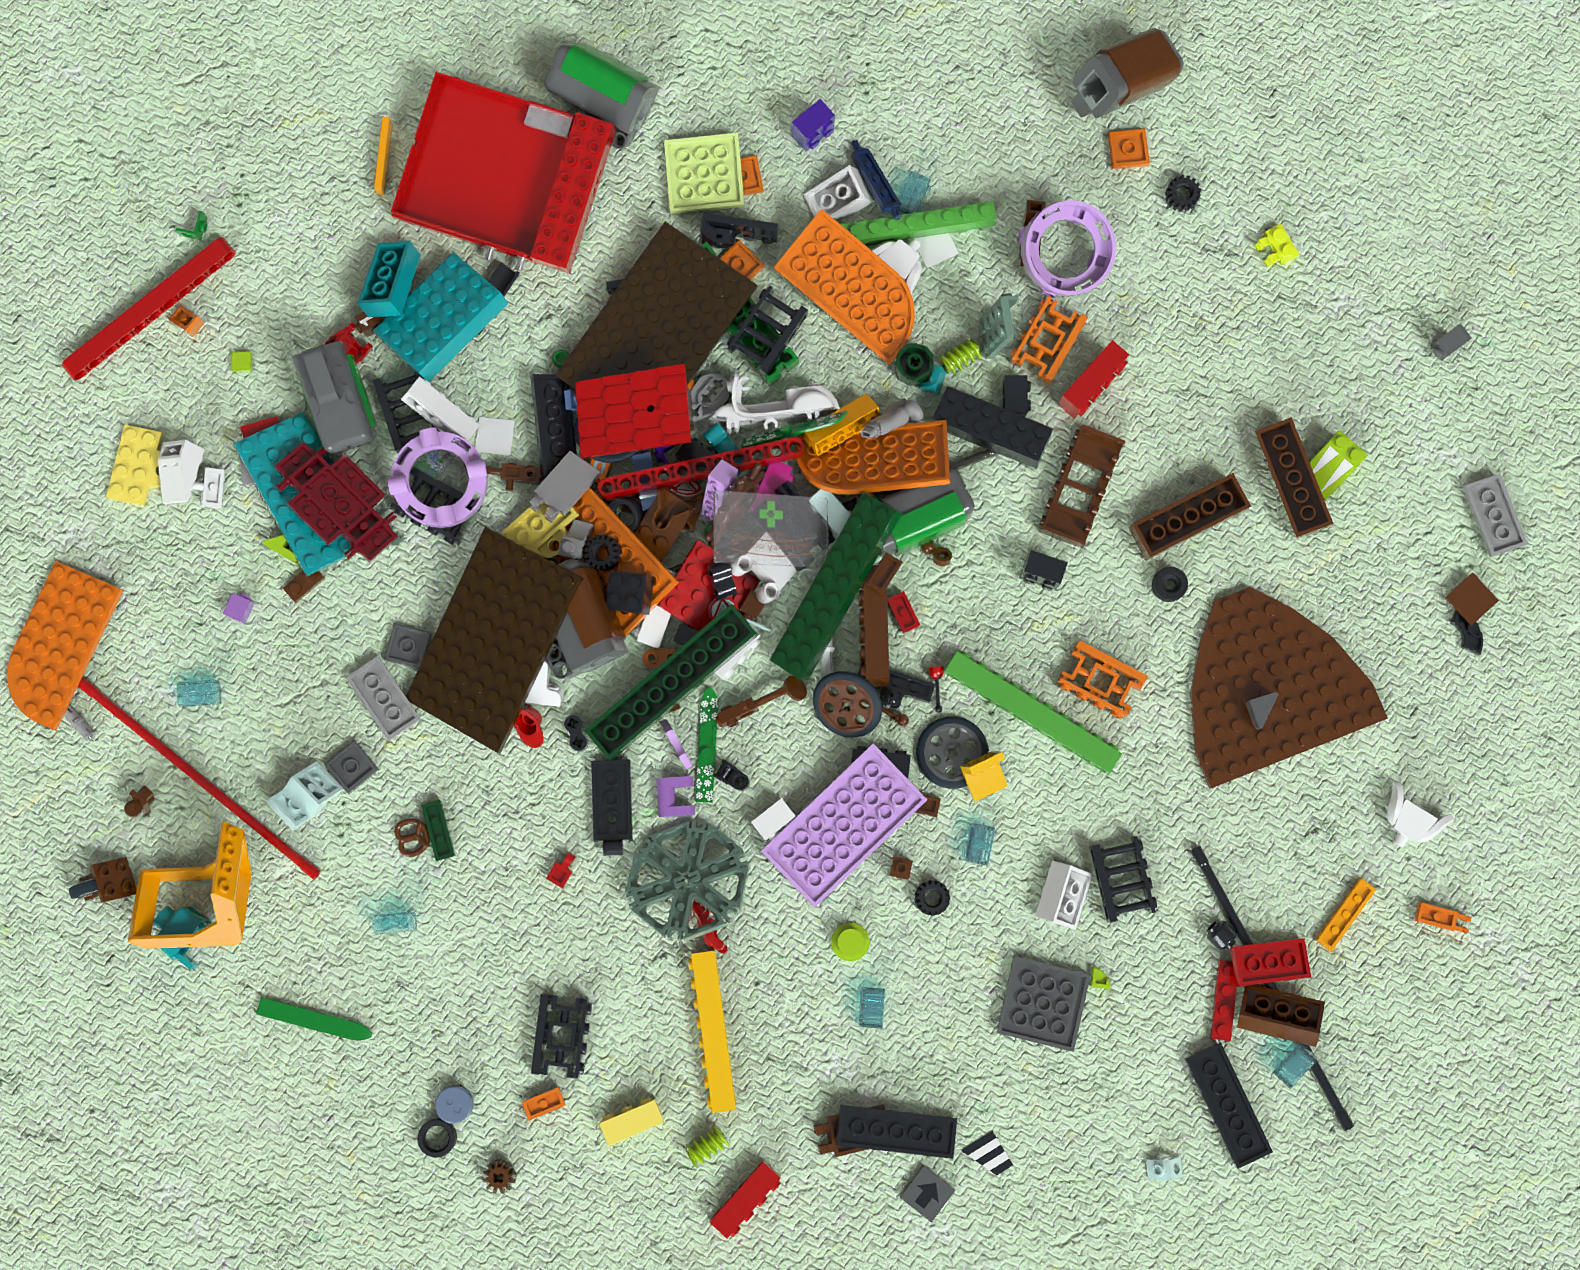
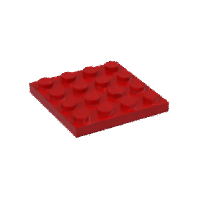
M696 540L674 576L679 583L657 606L691 628L700 631L712 621L708 611L711 602L716 599L708 575L707 565L727 560L730 565L731 561L701 541ZM748 572L741 576H734L732 574L737 594L730 596V598L735 600L739 611L750 591H755L761 581Z

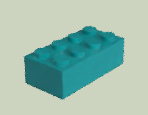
M411 241L377 243L357 303L368 317L402 315L421 256Z

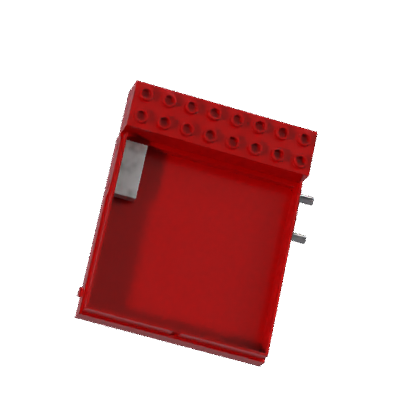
M435 72L414 137L415 144H412L391 209L392 217L405 223L487 248L484 259L491 261L494 251L518 258L516 270L522 271L524 262L528 261L570 274L616 133L614 125L576 112V115L537 102L524 100L464 81L455 76L452 77Z

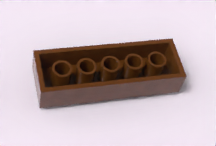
M1292 417L1255 431L1296 538L1299 539L1333 526L1334 523Z
M1234 473L1132 523L1128 528L1147 561L1245 512L1251 505Z
M873 565L860 587L862 590H859L858 606L862 607L859 614V625H863V627H860L859 643L863 644L860 651V662H864V665H861L860 676L868 680L874 687H887L890 678L887 589L881 595L866 586L867 581L878 566Z

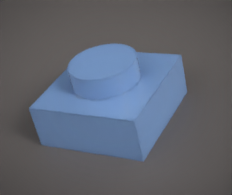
M569 389L564 391L566 410L577 411L576 390Z

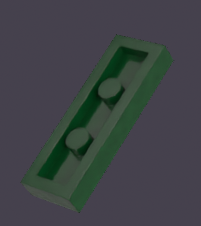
M436 800L422 804L436 861L456 856L442 801Z

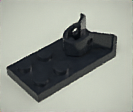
M703 213L700 229L702 245L707 241L711 247L719 249L730 248L735 245L736 237H741L746 241L762 240L766 244L777 243L778 223Z

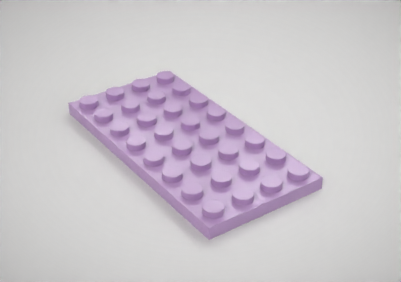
M873 743L770 841L761 852L816 907L927 801V798Z

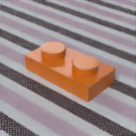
M560 1087L522 1101L529 1121L566 1106Z

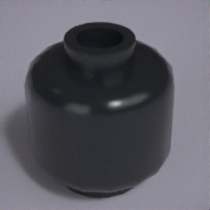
M1217 920L1208 927L1207 939L1217 949H1230L1236 943L1234 940L1236 931L1227 922H1219Z

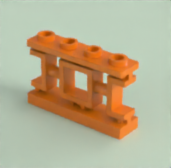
M1050 296L1046 300L1042 299L1037 308L1040 310L1038 315L1032 316L1028 323L1031 326L1028 332H1023L1019 339L1022 343L1019 348L1015 346L1010 355L1012 357L1011 364H1016L1019 368H1021L1025 360L1040 368L1041 370L1037 378L1043 379V382L1048 385L1051 384L1088 319L1086 315H1079L1076 311H1074L1071 318L1055 311L1054 309L1058 301L1052 300ZM1049 306L1050 309L1047 314L1055 318L1052 325L1042 321L1040 327L1036 326L1045 309ZM1076 321L1077 323L1066 342L1063 341L1066 333L1058 329L1060 324L1064 323L1070 327L1072 322ZM1043 329L1059 337L1052 350L1036 342ZM1029 337L1032 338L1029 346L1037 350L1035 355L1031 356L1024 353L1021 359L1018 358ZM1055 352L1059 353L1049 372L1045 373L1044 371L1048 365L1040 361L1043 354L1052 358Z
M1079 640L1071 653V656L1078 659V662L1071 675L1064 671L1061 672L1056 682L1060 685L1059 688L1066 692L1071 690L1077 693L1076 697L1084 701L1088 699L1094 702L1093 705L1095 707L1111 711L1110 714L1118 719H1121V717L1126 718L1132 708L1124 703L1130 688L1132 687L1138 691L1141 690L1148 676ZM1085 656L1102 664L1094 663L1091 671L1081 666ZM1096 670L1113 677L1106 692L1089 685ZM1116 672L1131 679L1128 681L1125 689L1116 685L1120 676ZM1077 673L1086 677L1082 687L1089 690V692L1065 679L1072 682ZM1111 691L1119 694L1121 697L1116 705L1123 708V710L1099 697L1108 699Z

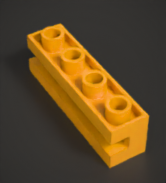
M867 393L832 413L836 414L847 411V415L840 422L803 433L805 443L809 447L812 446L816 456L827 452L851 436L858 434L868 422L880 416L879 407Z

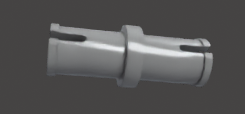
M69 705L64 717L71 723V727L74 730H77L86 741H89L90 738L92 739L96 735V732L86 723V719Z

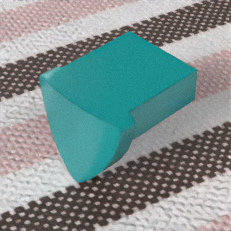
M935 365L930 382L920 383L918 389L940 395L946 376V371L943 367Z

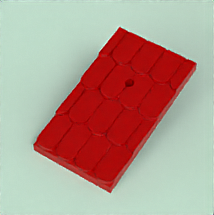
M685 364L575 382L581 459L691 442V431L694 430L691 391L687 385Z

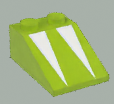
M1340 430L1309 461L1325 501L1368 456L1365 451Z

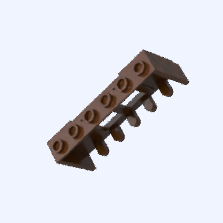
M1084 424L1080 429H1076L1074 433V446H1070L1066 454L1069 459L1067 464H1062L1059 474H1062L1060 481L1056 480L1052 490L1055 492L1053 499L1049 498L1046 508L1049 510L1046 516H1042L1039 526L1042 527L1040 533L1082 549L1086 545L1087 536L1099 511V505L1105 495L1106 487L1112 477L1115 464L1119 459L1121 448L1125 444V440ZM1074 461L1102 471L1096 489L1067 479ZM1064 485L1092 495L1086 514L1058 503Z

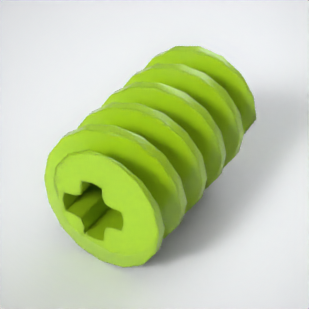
M970 338V341H964V345L962 343L958 344V349L953 347L951 352L946 351L945 356L940 355L938 358L946 373L949 374V371H951L955 375L956 367L961 371V364L968 367V360L975 363L974 356H977L979 359L982 357L977 344Z
M713 1126V1134L708 1130L706 1131L707 1138L700 1135V1142L694 1139L693 1147L686 1144L687 1155L696 1168H698L697 1161L704 1164V1157L709 1160L711 1159L710 1152L717 1155V1147L723 1151L725 1149L724 1143L730 1146L723 1132Z

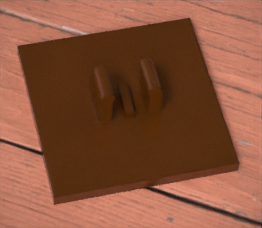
M1473 572L1445 597L1470 626L1499 601Z

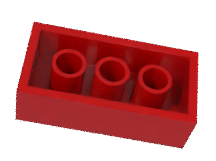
M1112 340L1063 394L1057 405L1074 419L1078 415L1082 417L1089 409L1090 401L1094 403L1104 391L1102 388L1107 389L1116 375H1119L1128 364L1127 358L1130 354Z

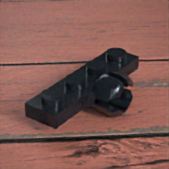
M889 670L888 686L878 687L881 691L879 696L882 705L886 706L889 697H891L890 708H899L904 697L929 704L935 684Z

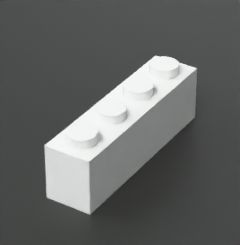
M420 376L401 398L402 401L441 432L452 433L469 441L480 426L474 418L465 414L458 405L449 401L443 393L438 392L427 380L422 379Z
M656 606L644 618L642 626H637L634 635L637 637L636 641L659 649L671 614Z

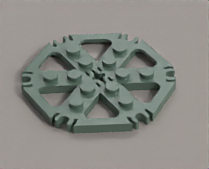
M695 820L692 822V828H690L691 821H687L649 835V839L645 838L644 842L648 846L646 848L637 847L641 854L635 850L625 890L627 900L635 899L633 903L629 904V907L636 916L665 939L666 934L668 939L671 940L672 935L677 933V939L680 942L682 939L685 942L728 926L723 919L728 923L732 922L728 914L732 912L738 915L739 913L735 907L741 911L750 869L747 860L740 862V859L745 857V853L740 846L710 823L708 829L706 822H703L701 828H696L697 822ZM679 835L686 836L681 861L661 847L663 841ZM709 839L717 840L729 850V854L702 863L706 842ZM644 863L651 864L666 876L640 887L637 885L640 868ZM731 875H736L739 878L736 895L731 900L727 899L709 883ZM686 876L691 879L689 884L683 882ZM673 897L666 924L658 923L647 914L646 909L648 906ZM695 899L714 914L715 919L709 924L692 929L688 924Z

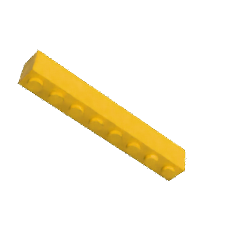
M715 950L692 953V958H688L689 969L694 971L691 985L692 990L696 989L697 997H693L694 1007L699 1009L700 1016L696 1017L697 1029L702 1031V1037H699L700 1049L704 1048L705 1054L701 1059L703 1069H707V1076L704 1077L705 1089L709 1088L710 1096H707L708 1109L712 1108V1113L736 1110Z

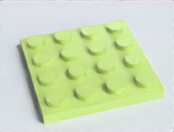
M738 132L664 140L670 214L745 207Z

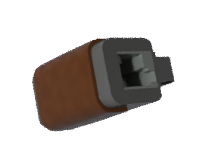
M1151 28L1099 50L1075 74L1072 83L1078 94L1071 100V103L1081 118L1091 113L1095 118L1104 116L1156 93L1171 84L1184 67L1183 58L1163 30Z
M574 559L558 564L584 578L575 592L567 609V615L546 657L554 676L558 679H571L581 673L591 672L629 652L624 642L626 635L616 611L609 610L607 607V591L598 571L593 569L586 561ZM557 648L559 650L558 657L555 656V650ZM564 666L567 668L565 675L562 672Z

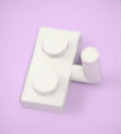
M205 467L202 483L194 482L192 490H202L200 506L221 508L225 470Z

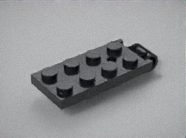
M631 760L591 761L594 842L603 841V856L623 855V840L633 841ZM611 815L616 816L617 819L615 822L609 821V817Z

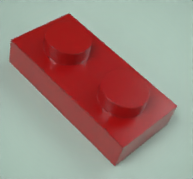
M904 591L887 599L902 634L921 626Z

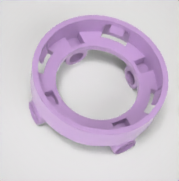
M1068 200L1045 207L1030 220L1027 226L1021 227L1017 236V242L1021 244V256L1025 270L1032 281L1041 288L1040 293L1046 296L1056 298L1058 295L1071 296L1088 292L1097 287L1107 277L1114 264L1116 239L1109 221L1097 208L1081 201ZM1057 208H1058L1059 212H1055V213H1053V214H1050L1049 216L1045 217L1044 219L1042 218V216L1045 215L1046 213H1047V215H1048L1049 213H1051V212H1053V211H1056ZM1059 220L1082 224L1089 231L1093 239L1094 252L1089 257L1087 269L1074 278H1060L1051 274L1044 267L1039 256V242L1043 232L1048 226ZM1098 222L1102 224L1101 228L1104 235H1107V240L1103 241L1101 233L1095 225ZM1089 279L1092 283L1089 282L1081 286V290H1075L1074 286L1080 285Z
M437 428L420 430V436L409 441L398 453L393 463L391 478H387L390 494L395 496L400 507L411 518L421 524L437 528L458 525L473 516L485 499L488 488V474L484 459H482L471 443L458 435L438 432ZM452 441H457L459 445L452 443ZM462 447H464L466 450L470 449L469 452L467 453ZM432 450H447L459 456L465 463L469 475L468 487L462 498L455 504L432 508L422 504L413 495L409 483L410 471L414 462L424 453ZM477 491L481 494L480 499L476 497L471 505L473 509L470 511L465 507L471 502ZM409 505H411L418 512L426 515L424 519L422 520V516L416 513L414 510L410 512L408 510Z

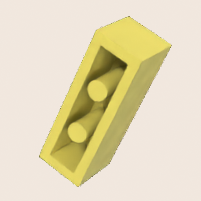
M650 1097L639 1101L640 1105L636 1107L629 1105L621 1109L622 1113L614 1115V1112L603 1116V1121L599 1124L608 1146L663 1123L665 1120L656 1098L651 1100Z

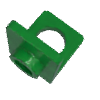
M199 211L194 231L176 228L175 231L182 237L201 241L203 233L207 230V216L203 211Z

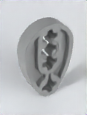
M706 374L696 382L691 390L693 411L698 410L699 416H693V422L697 423L712 417L717 409L728 403L730 392H728L727 381L724 377L718 374ZM721 381L722 388L718 387L716 389L717 395L712 394L710 396L711 402L706 401L703 403L702 397L709 395L708 389L713 390L715 388L714 382L719 383Z

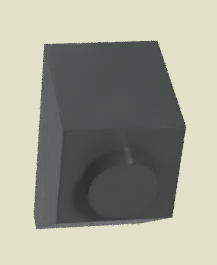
M1460 323L1432 344L1431 348L1434 355L1443 361L1471 340L1472 337Z

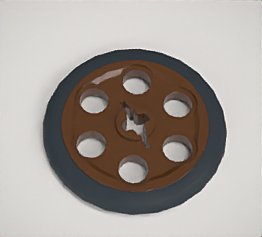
M837 671L824 676L814 689L813 706L815 713L821 723L831 732L843 737L857 738L869 734L878 726L882 716L881 699L875 687L864 677L849 671ZM848 685H854L857 691L854 693L849 691ZM830 687H836L839 694H833L830 691ZM861 699L868 700L870 706H863L861 704ZM852 701V703L850 704V706H847V707L845 706V707L842 709V707L844 706L845 703H849V702ZM825 703H831L834 706V710H828ZM856 715L863 716L865 722L861 723L857 721ZM838 717H844L847 720V724H841Z

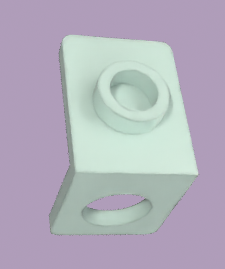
M1181 1157L1169 1160H1146L1149 1180L1172 1181L1183 1176ZM1175 1163L1177 1164V1172H1176V1173H1175V1171H1174V1164H1175Z

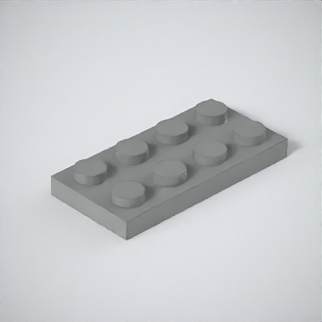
M1501 474L1463 486L1490 557L1528 544Z
M379 656L346 677L388 741H391L422 720Z

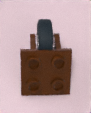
M127 857L90 865L92 874L79 878L80 884L69 888L71 899L84 897L86 902L100 898L101 903L136 895L137 890Z

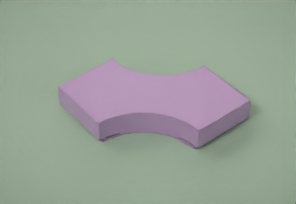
M662 720L660 724L687 770L692 767V763L668 720Z

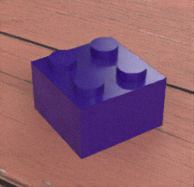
M819 99L792 121L791 136L806 152L810 148L813 150L819 145L822 138H827L833 133L835 114Z

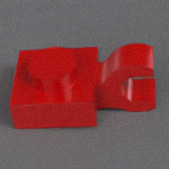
M568 853L562 864L555 862L546 879L563 889L573 873L569 867L576 856Z

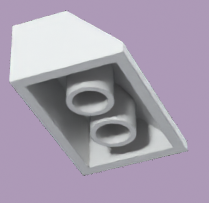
M1052 861L1035 917L1076 930L1093 874L1071 865Z

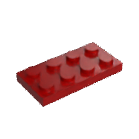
M1305 938L1230 947L1237 987L1311 977Z

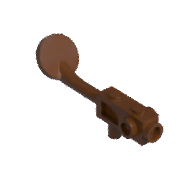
M502 463V468L486 466L487 474L500 475V479L506 481V491H513L514 482L537 485L541 482L540 468L533 465L521 466L515 463Z
M789 676L784 680L783 687L756 700L751 697L745 701H740L735 706L728 705L723 707L721 712L717 714L718 716L715 717L719 727H734L739 723V720L758 712L759 706L786 694L795 701H802L807 696L806 686L795 676Z

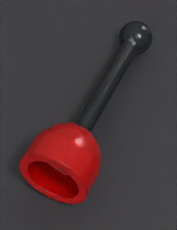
M944 666L928 667L929 676L935 680L937 704L935 711L940 713L943 708L940 705L939 679L943 677Z

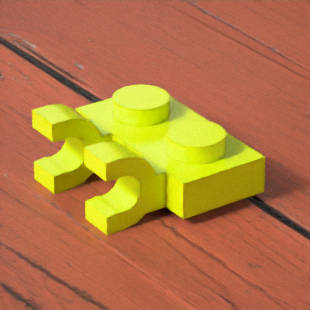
M1281 223L1263 233L1264 238L1258 240V243L1254 245L1257 251L1269 245L1274 253L1264 260L1267 267L1278 261L1281 265H1284L1300 255Z

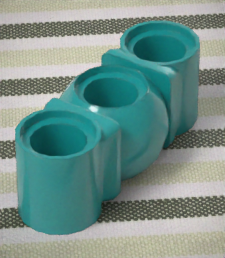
M718 422L702 434L718 454L739 449ZM736 457L734 459V462L736 464H740L744 461L742 457ZM743 470V471H738V472H737V477H738L742 472H744L745 470Z

